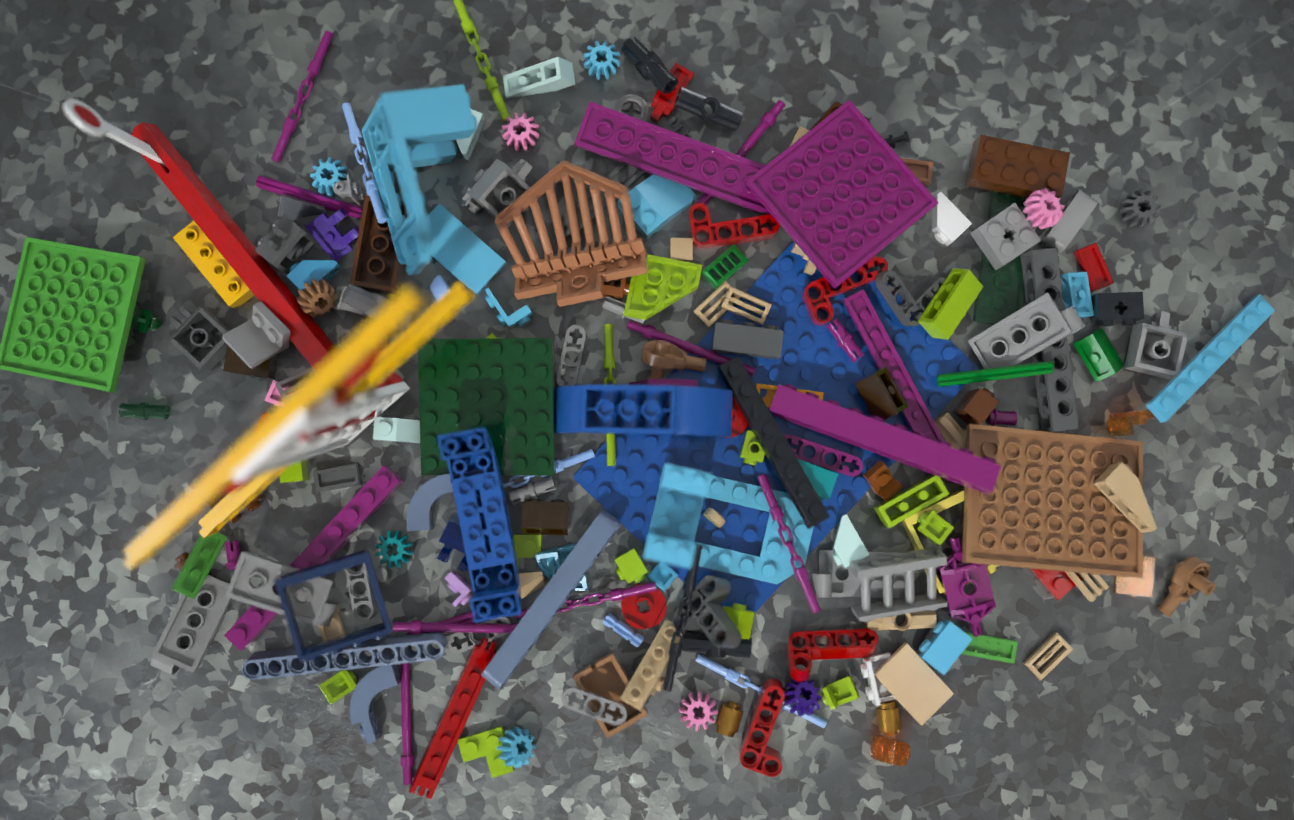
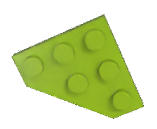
M648 254V273L631 276L624 316L647 320L695 291L699 286L702 265Z

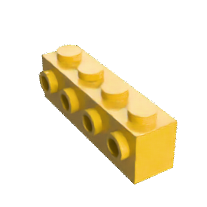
M194 220L173 237L229 307L237 310L254 296Z

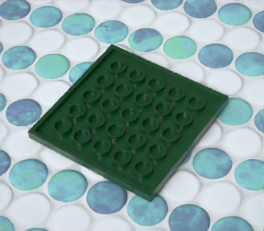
M554 338L429 339L418 349L421 475L450 474L447 459L442 460L437 436L486 428L489 433L501 475H556Z

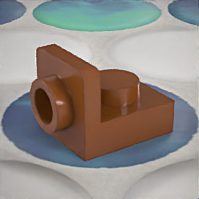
M627 277L621 279L620 287H616L617 284L613 282H604L603 297L609 296L614 299L623 300L624 295H628L630 282H627Z
M880 460L863 474L872 491L885 501H888L903 487L900 482L892 477L885 463Z

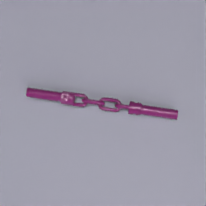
M325 30L315 56L307 68L309 73L300 85L297 93V102L294 108L289 111L282 127V134L271 157V160L280 163L291 134L295 132L301 117V107L304 100L310 96L313 88L312 81L315 75L318 76L320 73L321 63L334 35ZM305 83L309 86L306 96L301 93ZM293 112L298 114L296 120L291 119Z
M766 474L760 475L757 478L770 507L771 517L773 520H777L779 525L778 534L780 539L790 552V563L797 581H800L812 613L819 612L821 608L808 579L809 574L801 556L797 555L794 549V538L791 530L783 522L782 517L785 515L782 508L777 503ZM781 530H787L790 540L785 542ZM799 559L801 567L796 568L794 561Z
M656 582L627 588L610 589V592L588 594L583 598L575 600L567 599L565 603H568V607H561L558 613L572 610L574 607L583 605L593 606L607 600L614 602L623 600L624 597L657 591ZM598 596L599 601L588 603V598ZM529 609L521 610V614L515 615L516 619L521 620Z

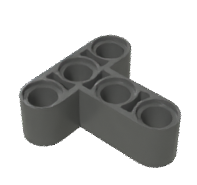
M708 575L695 587V592H692L691 608L684 630L697 631L702 628L715 646L733 649L739 646L741 633L720 605L730 593L731 587L727 579ZM683 603L681 614L686 615L688 604L685 605ZM678 609L673 614V624L675 627H677Z

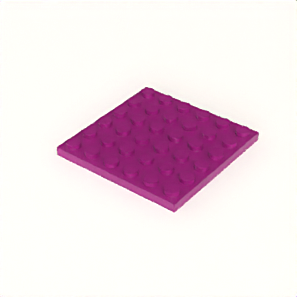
M850 100L745 183L834 289L939 203Z

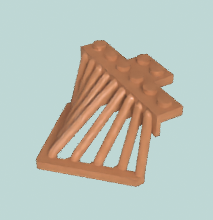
M568 161L560 162L495 217V224L517 264L511 266V270L516 278L514 294L517 300L557 292L556 301L559 307L603 298V286L606 281L648 273V254L642 238L637 239L628 187ZM570 177L575 179L574 182L577 188L586 238V250H583ZM560 179H562L572 236L571 253L568 252L554 186ZM585 184L590 185L589 189L600 238L599 247H596ZM600 190L605 192L604 195L614 238L612 244L609 243ZM545 192L558 244L557 256H554L538 203V198ZM615 197L621 199L628 236V239L624 242ZM528 206L531 208L541 240L544 259L539 258L522 217V211ZM513 219L531 262H525L507 227V224Z

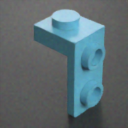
M489 288L485 289L488 295L484 298L491 308L496 307L500 314L497 315V318L503 327L508 325L512 330L518 325L523 327L531 321L530 317L533 316V313L527 305L507 316Z

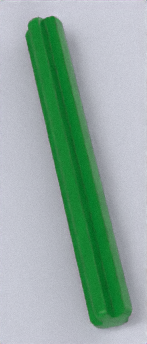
M1052 361L940 374L937 375V384L939 387L1051 374L1054 372V365Z

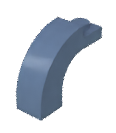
M450 474L432 478L416 491L407 510V531L434 529L433 511L437 501L443 495L453 492Z
M397 664L376 667L361 679L353 692L350 702L351 724L361 722L360 733L363 739L366 738L367 744L376 742L381 737L374 714V701L380 691L401 683Z

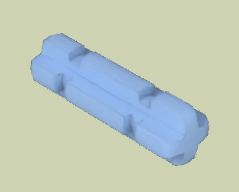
M608 613L603 623L609 628L612 627L613 631L625 640L629 639L632 645L639 647L644 637L638 632L635 633L634 629L620 619L618 621L617 617L612 613Z

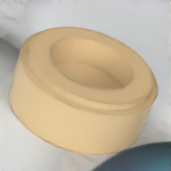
M708 507L703 513L717 527L721 528L724 525L725 519L714 509Z

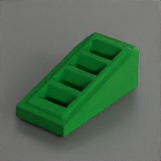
M733 244L701 272V275L716 290L749 260ZM733 252L741 262L737 264L730 254ZM726 258L734 268L730 269L723 260ZM720 264L728 273L724 275L717 265ZM714 270L721 279L717 280L710 271Z

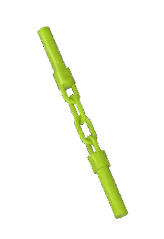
M453 0L462 21L461 25L469 44L474 45L477 52L475 58L480 71L486 74L487 79L484 82L488 87L487 89L492 94L502 121L506 122V118L510 117L499 91L497 79L495 76L491 77L490 75L491 65L488 57L479 48V35L472 19L469 18L463 0ZM474 33L476 39L473 38L472 41H471L469 35H471V34ZM483 56L488 68L484 67V70L479 61V58L483 59Z
M604 324L605 357L603 369L607 370L604 385H607V381H612V385H616V381L612 377V370L616 369L613 351V324ZM606 434L607 466H616L615 434Z

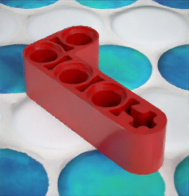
M696 203L689 211V225L693 245L699 249L770 239L776 235L780 224L772 215L711 223L710 211L705 204ZM701 211L704 213L705 218L697 220L693 217V213ZM766 223H769L770 226H774L771 231H769L768 228L765 227ZM749 226L752 229V234H743L741 227ZM726 229L730 232L731 236L729 238H722L719 235V231ZM701 232L706 233L709 239L701 242L697 239V234Z
M882 257L870 259L856 271L860 275V282H854L848 277L839 285V290H832L825 277L809 283L802 291V299L812 322L818 326L827 324L834 314L829 299L874 282L878 273L888 271L887 261ZM873 266L880 267V271L875 270L867 275V271ZM808 289H816L819 297L816 299L811 298L808 295ZM817 310H825L827 319H819L816 314Z
M871 629L794 632L789 637L787 648L790 676L799 682L807 680L810 676L812 660L871 657L876 651L878 635ZM840 642H845L849 646H842ZM817 643H822L826 647H819ZM794 644H800V645H802L803 647H802V648H796V647L794 646ZM803 665L806 669H798L796 666Z
M774 678L765 681L739 749L740 763L743 767L769 777H775L782 771L780 753L776 749L766 746L785 697L783 684ZM777 689L778 692H774L772 701H770V692ZM765 709L772 712L769 716H762L760 714ZM754 731H761L764 733L760 737H755L752 735ZM746 752H753L755 756L748 758L744 754ZM771 759L777 761V763L772 766L766 764V762Z

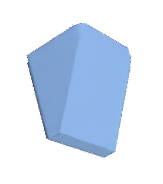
M440 275L430 285V290L437 301L450 289L444 278Z

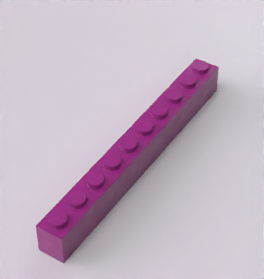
M789 384L779 385L769 409L773 416L985 494L993 492L1001 469V465L996 464V460L987 456L979 458L974 456V452L965 448L957 450L952 448L951 444L946 441L938 440L936 442L928 439L929 436L924 433L915 432L914 434L906 431L907 428L902 425L893 424L892 426L884 423L885 420L880 417L871 416L870 418L862 415L863 412L858 409L849 408L848 410L840 407L841 404L836 401L828 400L826 402L820 400L818 395L811 392H806V394L798 392L796 387Z
M382 466L289 566L304 569L332 560L405 481L389 466ZM274 584L273 589L275 593L278 594L276 585ZM304 589L298 590V591L296 592V597H297ZM252 605L224 636L239 651L245 650L263 634L280 614Z

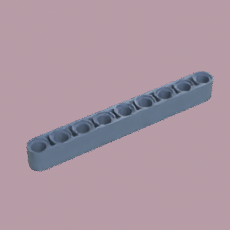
M605 509L598 514L481 675L499 690L506 684L622 524L621 521Z
M441 632L384 637L380 640L369 639L362 646L352 647L350 645L334 655H329V652L322 654L327 661L319 658L315 661L306 662L304 660V663H300L297 660L298 656L295 648L259 651L253 653L242 665V673L247 679L256 680L436 660L443 655L448 645V639ZM431 643H437L440 648H434ZM409 645L415 646L418 651H412ZM386 648L393 649L395 653H389ZM363 650L369 651L372 656L366 655ZM341 653H346L349 659L344 658ZM274 660L279 661L282 666L277 665ZM253 663L257 664L259 668L254 667Z

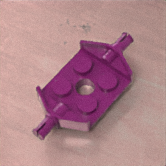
M956 536L950 538L953 552L947 557V565L938 566L937 569L941 573L950 610L948 616L969 622L973 636L978 637L983 635L980 622L996 607L986 565L962 563L963 549L960 537ZM972 582L974 590L970 594H965L964 585Z

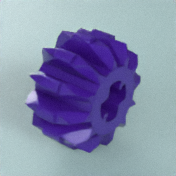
M792 679L791 683L785 685L784 688L787 691L784 692V698L788 700L784 702V706H791L790 713L797 711L798 717H802L805 714L810 716L813 714V710L819 709L820 705L818 702L822 700V696L818 695L817 692L820 691L821 687L814 688V680L799 682Z

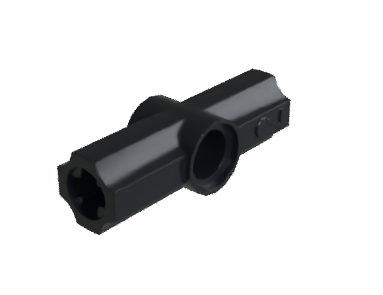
M636 37L628 38L621 50L634 64L639 74L646 81L650 80L663 95L673 92L678 81L664 66L658 55L654 51H649Z
M684 87L680 88L674 103L675 107L698 116L702 121H711L733 131L737 130L743 117V112L720 103L715 97H705ZM705 104L711 106L712 114H708L705 111Z
M685 631L682 651L705 653V655L711 657L734 656L750 658L752 638L741 639L739 646L731 649L715 646L705 633Z

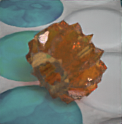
M879 735L873 738V743L871 742L870 756L877 761L902 767L907 765L911 746L906 742Z

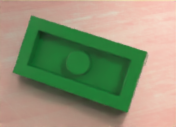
M1103 328L1097 329L1092 334L1074 343L1095 382L1116 374L1124 367L1122 360Z

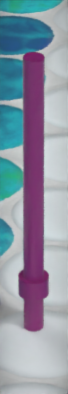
M778 100L773 108L763 115L760 119L761 123L735 155L745 157L766 129L772 127L776 122V117L786 106L783 101ZM704 193L697 203L706 205L713 196Z
M630 320L627 325L628 329L643 334L645 338L667 341L682 350L721 365L732 360L726 356L658 331L656 327L649 324L645 326ZM742 363L748 375L753 377L756 368Z
M412 620V622H393V631L411 632V634H421V632L512 633L518 624L424 623L422 620Z
M410 663L400 664L402 756H400V766L403 767V785H410L412 783V766L414 765L411 743Z

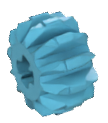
M605 40L603 45H599V42L595 41V48L588 45L587 51L589 53L583 54V59L586 60L583 64L584 68L589 69L588 74L590 76L596 73V79L599 80L601 75H604L608 80L609 72L614 75L617 73L615 67H620L621 65L618 60L620 53L615 51L616 47L614 44L608 47V43Z
M328 157L326 163L319 159V167L312 165V168L316 171L310 174V177L314 179L312 185L318 188L319 193L324 194L326 192L328 196H332L334 184L347 180L345 173L348 169L346 166H342V162L338 159L333 161L331 157ZM329 174H332L331 176H332L333 178H332L331 180H328L329 177H327V176H328Z
M514 727L512 731H504L505 737L498 738L502 743L501 746L496 748L502 751L498 758L505 760L504 764L506 766L513 765L514 768H520L521 765L529 764L528 758L535 757L532 749H535L537 746L531 743L535 737L528 735L529 731L527 729L521 730L520 727Z

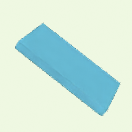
M439 203L429 214L431 219V256L478 296L507 262Z

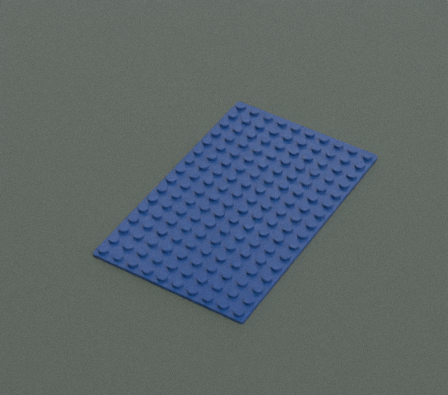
M794 241L745 292L772 304L763 325L761 326L730 311L721 318L732 320L735 325L751 322L755 323L756 327L765 328V325H775L779 327L778 330H784L781 358L779 360L718 353L731 359L739 357L742 363L756 368L753 377L750 376L755 387L756 383L773 386L789 384L797 389L824 392L823 401H836L841 404L840 407L848 410L849 408L858 409L863 412L862 415L870 418L869 409L863 398L859 395L855 383L879 371L843 303L844 299L863 289L933 420L966 385L959 384L939 387L937 375L979 370L978 366L950 340L932 338L921 324L917 326H904L877 288L876 281L829 299L834 311L832 319L825 325H815L810 319L802 299V291L809 283L824 276L817 268L813 275L804 273L807 260L803 259V256L791 252ZM873 269L868 270V271H867V275H868L870 272L874 271V270H873ZM855 272L850 276L852 281L860 282V275ZM829 283V286L832 290H839L840 286H837L834 289L833 286ZM808 289V295L811 298L816 299L819 297L816 289ZM898 293L896 295V302L900 305L903 298ZM742 297L739 299L740 301L747 303L753 307H756L762 311L765 310V307H762L747 299H744ZM736 304L733 305V307L761 319V315ZM818 309L816 312L817 317L821 320L827 319L826 311ZM837 318L849 334L852 333L854 336L853 340L865 354L859 358L856 352L853 351L858 359L854 363H852V360L843 348L838 347V341L826 327L831 323L838 330L833 323ZM714 327L700 340L697 346L712 350ZM690 352L687 354L688 356L703 358ZM706 359L704 372L690 369L678 372V369H673L665 378L698 380L699 387L729 390L717 370L721 364ZM760 389V395L763 398L767 394V389ZM902 412L884 421V423L892 426L893 424L902 425L907 428L906 431L912 433ZM773 416L783 435H793L856 456L863 463V470L857 476H847L835 472L838 474L830 499L822 500V504L830 517L813 527L808 556L839 523L841 517L846 515L870 489L863 474L879 460L885 463L887 468L895 460ZM749 424L743 433L733 438L703 435L615 434L616 466H607L606 441L596 451L595 457L589 459L574 475L575 481L609 513L621 521L622 525L644 545L646 544L665 463L760 487L761 485L757 477L766 474L773 490L787 493L766 454L763 463L757 462L756 466L743 463L744 458L739 457L745 431H752ZM787 438L786 441L790 448L796 449L794 454L798 455V448L802 442L798 441L796 446L790 443L791 439ZM807 445L803 448L802 453L804 457L812 458L815 454V449ZM829 452L824 456V461L827 465L831 466L836 463L837 458L835 454ZM841 456V463L837 467L841 470V465L849 467V472L857 470L858 466L854 464V460L851 463L843 461L845 457ZM704 497L694 541L759 556L769 512ZM708 507L714 509L725 519V523L721 528L714 525L703 515ZM666 563L684 582V579L687 578L688 568ZM698 566L696 575V586L708 575L725 578L729 581L730 593L720 604L722 608L723 606L732 607L733 603L746 605V610L755 613L784 582L773 584Z

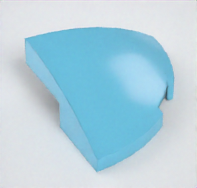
M577 543L558 546L535 554L536 561L547 578L550 579L551 576H554ZM587 573L577 585L575 591H588Z

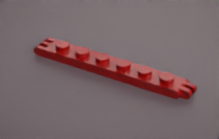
M483 637L480 645H474L411 783L410 793L414 794L417 786H420L417 795L422 797L425 790L428 789L426 798L431 800L486 680L481 675L497 653L494 651L497 642L491 641L488 648H486L488 639Z

